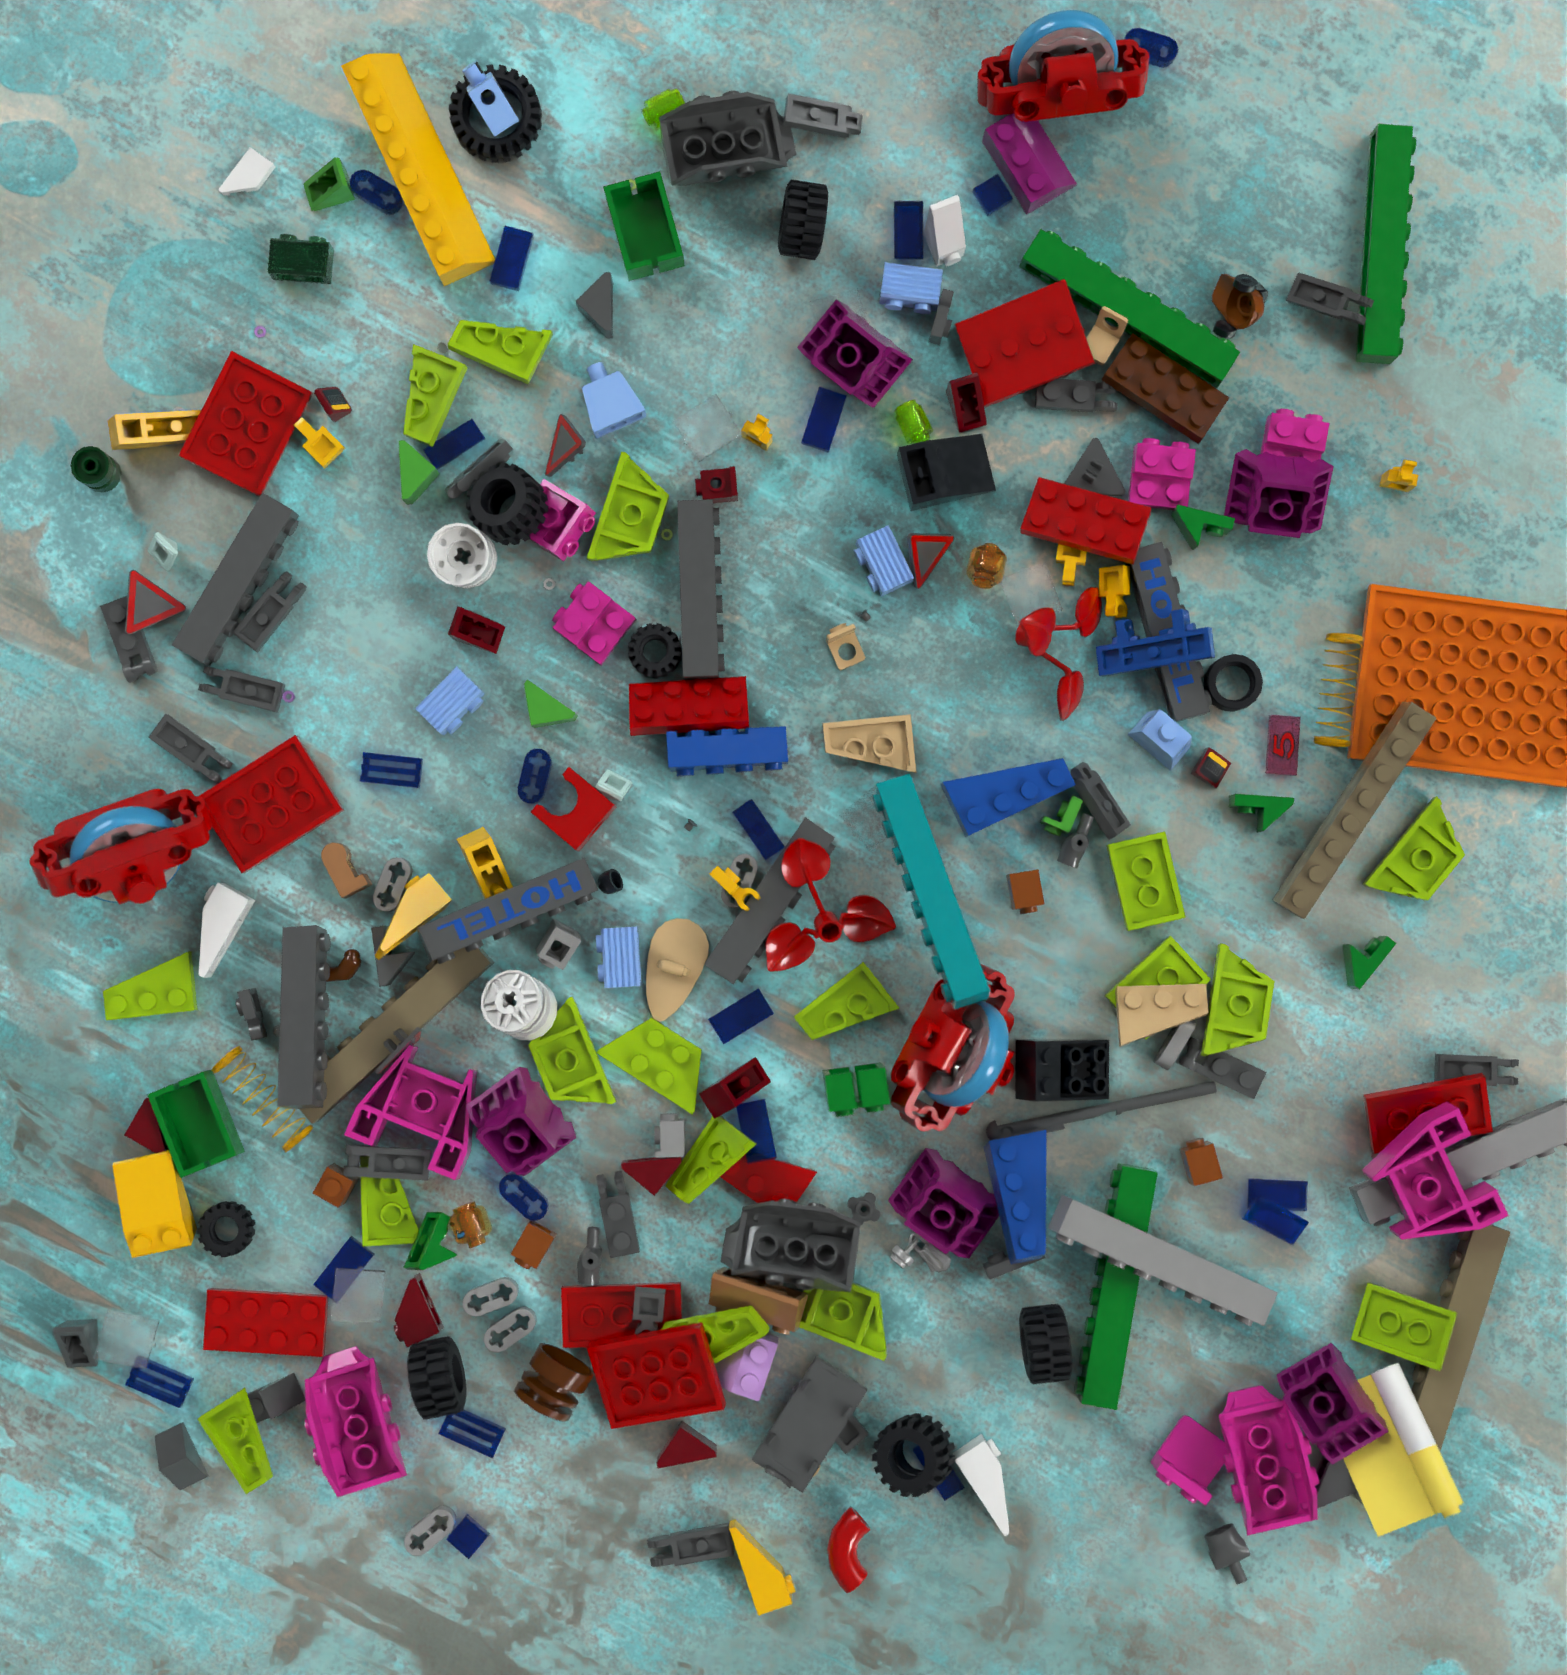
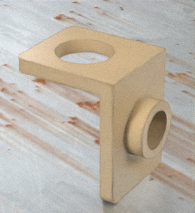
M1105 306L1100 310L1096 323L1087 336L1094 361L1100 365L1106 363L1120 341L1128 323L1126 317ZM1105 317L1114 319L1119 327L1110 326L1105 321Z
M846 623L840 624L830 629L831 634L826 637V642L839 670L846 669L865 660V655L855 635L856 627L854 624L849 626ZM848 643L855 648L856 653L851 660H843L839 656L838 650L841 645Z

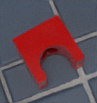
M568 767L562 775L567 782L576 788L578 799L575 808L566 815L557 816L552 815L544 806L537 804L531 813L579 852L617 807L573 769Z

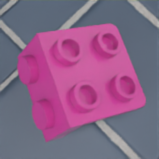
M1183 1415L1150 1462L1157 1471L1155 1476L1168 1486L1175 1483L1182 1488L1180 1494L1193 1504L1198 1500L1206 1506L1212 1498V1494L1208 1491L1207 1487L1223 1466V1455L1227 1454V1450L1222 1439L1188 1415Z

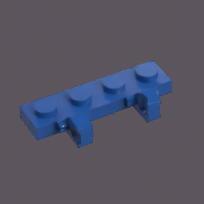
M1185 609L1171 611L1173 629L1168 630V634L1140 639V636H1135L1132 620L1115 621L1117 637H1112V644L1096 647L1099 676H1109L1215 658L1212 628L1196 629L1195 623H1190L1189 611Z

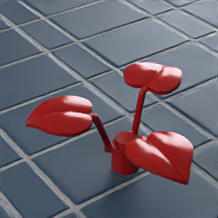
M1089 587L1080 595L1075 609L1077 621L1074 624L1056 625L1054 609L1043 607L1021 619L1016 631L1015 640L1018 645L1028 647L1033 656H1042L1064 671L1065 676L1060 679L1057 688V704L1061 721L1066 720L1080 703L1084 691V680L1080 671L1075 670L1072 672L1069 667L1045 651L1051 642V633L1053 631L1079 629L1080 635L1083 637H1087L1095 631L1102 614V599L1099 597L1098 587Z
M804 838L794 840L786 848L781 861V871L786 882L792 887L808 884L819 914L814 919L815 930L804 928L801 931L797 924L786 922L775 926L769 932L766 938L765 949L767 969L771 972L795 967L812 955L815 949V941L807 934L813 935L814 938L820 937L824 942L832 943L840 938L843 929V932L850 940L854 942H867L896 929L894 919L887 907L880 900L870 895H859L850 899L847 904V913H841L839 920L834 913L825 911L812 881L821 880L827 875L830 869V857L821 845Z

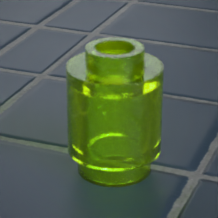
M668 88L645 100V108L641 109L647 124L649 126L653 124L658 129L660 128L659 117L685 104L677 88L673 90Z
M915 399L901 404L894 410L897 415L895 419L908 444L927 441L931 438L929 434L933 432V428L922 405H918Z

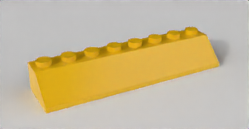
M366 54L341 65L443 286L497 263L400 54Z

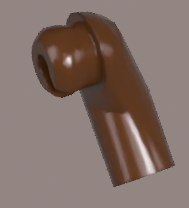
M355 949L347 950L338 966L329 967L330 977L326 982L351 979L361 967L359 951Z

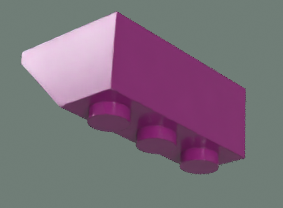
M1009 114L985 129L982 143L1026 215L1077 185L1038 120L1022 122L1014 114Z

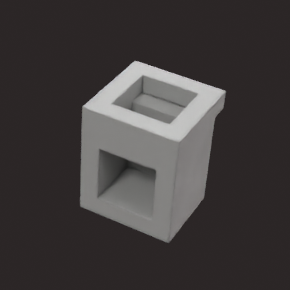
M553 918L550 922V927L536 948V953L539 957L538 960L543 965L554 969L556 966L564 970L582 940L578 931ZM554 940L561 942L559 947H551Z
M677 1113L660 1114V1126L654 1127L655 1144H660V1149L655 1150V1158L685 1157L686 1155L685 1118L678 1119Z

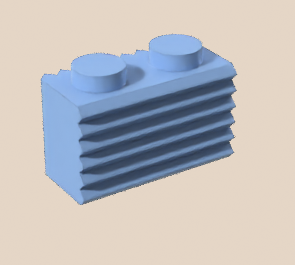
M885 262L879 304H885V308L890 310H902V307L914 308V312L919 314H930L931 310L937 311L943 270Z
M889 525L856 541L857 549L854 550V554L860 566L866 565L870 573L866 578L873 592L879 591L882 597L913 582L912 572Z
M456 666L415 709L440 734L445 735L447 732L452 734L462 725L463 721L460 719L468 711L473 713L482 705L483 700L481 697L485 693Z
M638 926L601 929V935H596L597 953L602 952L603 964L598 965V981L604 982V988L641 986Z

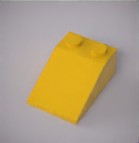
M170 1151L113 1162L112 1167L123 1233L131 1257L135 1258L191 1246L197 1226L182 1179L178 1174Z

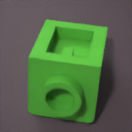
M1075 796L1069 797L1068 801L1062 800L1056 816L1060 817L1059 822L1047 816L1041 818L1039 823L1045 825L1044 831L1058 837L1061 836V833H1070L1083 800Z

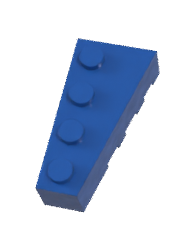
M786 726L746 728L742 732H739L738 729H720L712 734H709V731L691 730L682 736H677V731H666L668 768L671 772H676L677 777L693 776L694 770H706L707 775L723 774V768H735L736 773L752 772L753 766H765V771L782 770V764H788Z
M1061 758L945 781L940 785L965 837L1076 784L1064 759Z
M1047 1130L990 1140L983 1147L1010 1265L1037 1260L1046 1254Z

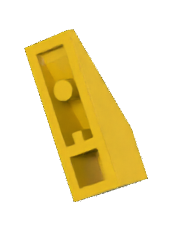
M201 410L115 414L108 420L112 450L138 449L185 443Z
M484 827L456 839L484 899L513 888L494 842Z
M430 873L421 879L417 875L404 886L406 891L399 901L375 954L377 960H380L417 931L416 928L427 924L440 914L451 902L452 899Z
M736 1519L729 1522V1530L758 1616L791 1605L792 1593L796 1592L791 1574L785 1575L783 1566Z

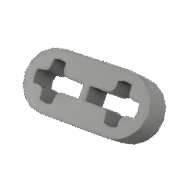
M748 854L738 855L734 858L730 869L739 876L740 869L736 867V864L738 862L743 863L744 859L750 860L749 866L753 867V871L746 872L743 881L740 880L738 883H741V888H751L757 874V861ZM722 888L721 898L724 904L730 908H738L737 901L734 904L730 903V897L726 895L727 891Z
M391 858L385 864L373 893V903L379 910L394 911L406 889L404 886L410 881L413 872L411 864L406 859ZM401 862L403 864L402 869L406 871L405 875H399L396 882L392 883L395 873L391 871V867L398 866ZM390 886H393L391 897L395 898L394 902L387 903L385 907L383 905L384 900L380 898L381 893L386 894Z
M1190 1021L1173 1027L1159 1049L1154 1063L1165 1070H1169L1193 1033L1196 1022Z
M502 1277L475 1287L464 1296L463 1308L470 1316L477 1317L508 1306L518 1296V1284L512 1278ZM500 1284H504L506 1288H512L509 1299H506L504 1295L494 1298L493 1293L501 1289ZM474 1294H476L477 1298L485 1296L489 1298V1300L481 1304V1309L479 1310L476 1306L469 1304Z
M519 1307L495 1322L485 1332L484 1344L486 1348L494 1353L502 1352L528 1335L534 1329L537 1322L535 1312L528 1307ZM518 1314L522 1317L527 1315L530 1318L527 1322L528 1328H525L523 1325L516 1329L512 1328V1325L518 1320ZM507 1329L509 1333L503 1338L502 1345L499 1342L494 1344L491 1342V1338L494 1336L492 1331L500 1334Z
M438 1506L408 1531L404 1539V1547L407 1552L414 1556H421L446 1537L456 1523L454 1511L448 1506ZM436 1515L441 1518L445 1515L448 1517L447 1527L442 1524L435 1530L432 1528L438 1519ZM425 1532L429 1534L423 1542L424 1546L421 1544L413 1545V1534L417 1537Z

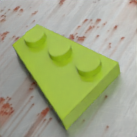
M460 320L447 345L448 349L525 384H529L553 336V331L542 329V332L526 330V327L515 326V329L497 327L496 324Z
M413 344V367L410 370L409 376L411 386L409 399H407L403 434L410 439L433 447L468 367L461 362Z
M360 1156V1166L368 1167L369 1156ZM361 1177L362 1246L413 1244L419 1229L400 1179Z

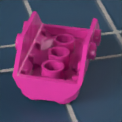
M357 1346L323 1356L315 1374L305 1379L307 1415L305 1428L307 1434L313 1436L316 1447L313 1448L315 1463L317 1466H321L324 1476L337 1497L407 1476L398 1441L401 1440L400 1431L397 1423H392L389 1411H392L391 1399L388 1393L384 1394L374 1358L366 1357Z
M1262 1385L1228 1393L1223 1413L1218 1415L1227 1454L1223 1455L1227 1472L1233 1475L1235 1484L1231 1485V1492L1234 1502L1240 1503L1247 1536L1317 1520V1492L1315 1485H1319V1480L1315 1467H1310L1308 1455L1311 1454L1310 1443L1307 1436L1302 1435L1298 1422L1284 1399L1273 1396Z

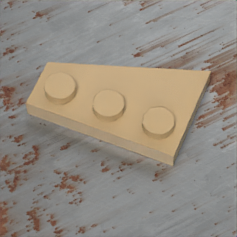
M911 714L822 723L825 753L916 773Z
M1206 984L1117 986L1115 988L1119 1047L1208 1014Z

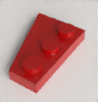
M748 1151L720 1178L756 1203L778 1202L779 1199H790L797 1203L817 1174V1171Z

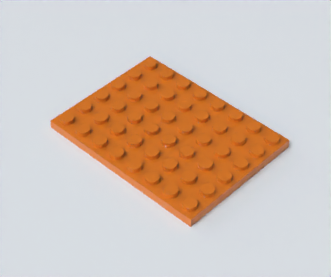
M1368 585L1362 631L1363 642L1361 643L1362 648L1360 649L1359 656L1361 662L1358 664L1357 673L1359 676L1356 680L1357 691L1354 697L1356 705L1353 707L1352 717L1354 720L1351 721L1350 731L1352 734L1349 738L1351 746L1348 747L1347 759L1364 761L1402 702H1413L1437 719L1405 767L1567 788V610L1385 585Z

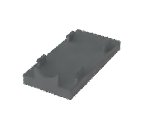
M816 1356L754 1453L752 1461L765 1468V1473L778 1478L789 1488L792 1486L803 1493L866 1394L867 1388Z

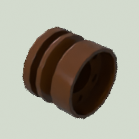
M540 1343L530 1360V1365L536 1372L524 1371L521 1377L523 1381L517 1383L514 1392L519 1399L538 1413L554 1420L569 1421L572 1415L570 1408H576L578 1405L577 1398L571 1392L584 1393L594 1373L584 1362L556 1346Z

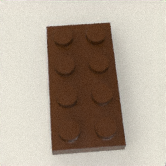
M1133 333L1101 379L1198 445L1230 398Z

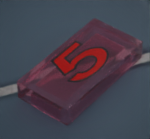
M1269 715L1265 774L1297 775L1301 717Z

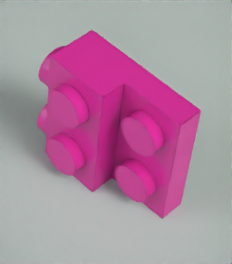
M1277 409L1276 413L1272 412L1266 419L1261 453L1266 451L1277 456L1292 458L1302 456L1310 462L1319 460L1325 452L1330 423L1322 422L1323 417L1320 415L1307 414L1305 418L1295 417L1292 410Z
M1145 438L1142 440V443H1137L1133 450L1128 501L1166 510H1173L1177 505L1188 507L1190 481L1193 479L1196 449H1189V444L1186 442H1172L1171 446L1160 445V440L1154 438Z
M543 479L540 485L543 487V492L548 498V501L545 502L548 506V512L543 514L546 518L544 524L540 523L537 527L540 530L536 534L532 532L529 535V540L564 562L567 556L571 557L577 552L579 547L577 541L583 532H589L593 528L596 512L586 503Z
M588 581L585 586L580 583L570 595V598L573 599L572 603L567 609L561 607L552 619L556 624L552 628L602 666L637 619Z

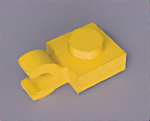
M758 414L754 424L747 420L741 429L742 437L767 451L773 441V435L769 433L770 429L767 427L769 419Z
M303 417L294 424L308 439L302 447L324 469L345 450V447L324 426L316 432Z
M1404 459L1400 467H1392V469L1381 475L1379 486L1409 492L1417 486L1418 475L1412 474L1414 467L1417 466V462Z
M1058 544L1056 563L1064 564L1062 585L1074 586L1076 565H1086V551Z
M1117 565L1099 568V597L1106 598V617H1127L1128 610L1123 596L1130 595V566Z
M717 865L709 873L735 898L739 907L747 912L750 908L744 903L745 897L753 895L757 900L761 898L754 889L741 888L737 884L741 879L729 867L724 871Z

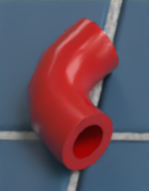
M852 1506L843 1513L832 1528L827 1547L829 1568L839 1586L846 1593L855 1590L868 1575L867 1570L858 1559L857 1547L863 1536L871 1529Z

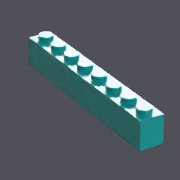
M910 773L877 783L876 795H872L876 811H882L885 821L882 822V827L886 838H892L895 847L891 848L894 861L896 865H902L905 873L901 875L905 891H911L914 901L911 902L914 916L916 919L921 918L924 929H921V935L926 947L931 945L934 954L931 957L933 969L936 974L941 973L944 984L941 985V990L945 1001H951L955 1010L988 999L990 989Z

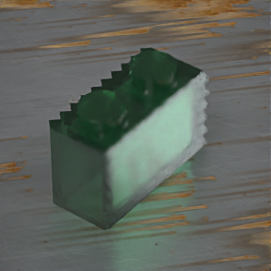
M281 234L279 238H270L268 273L273 280L331 284L334 249L330 242H326L325 238L310 236L309 240H297L296 236L290 234Z

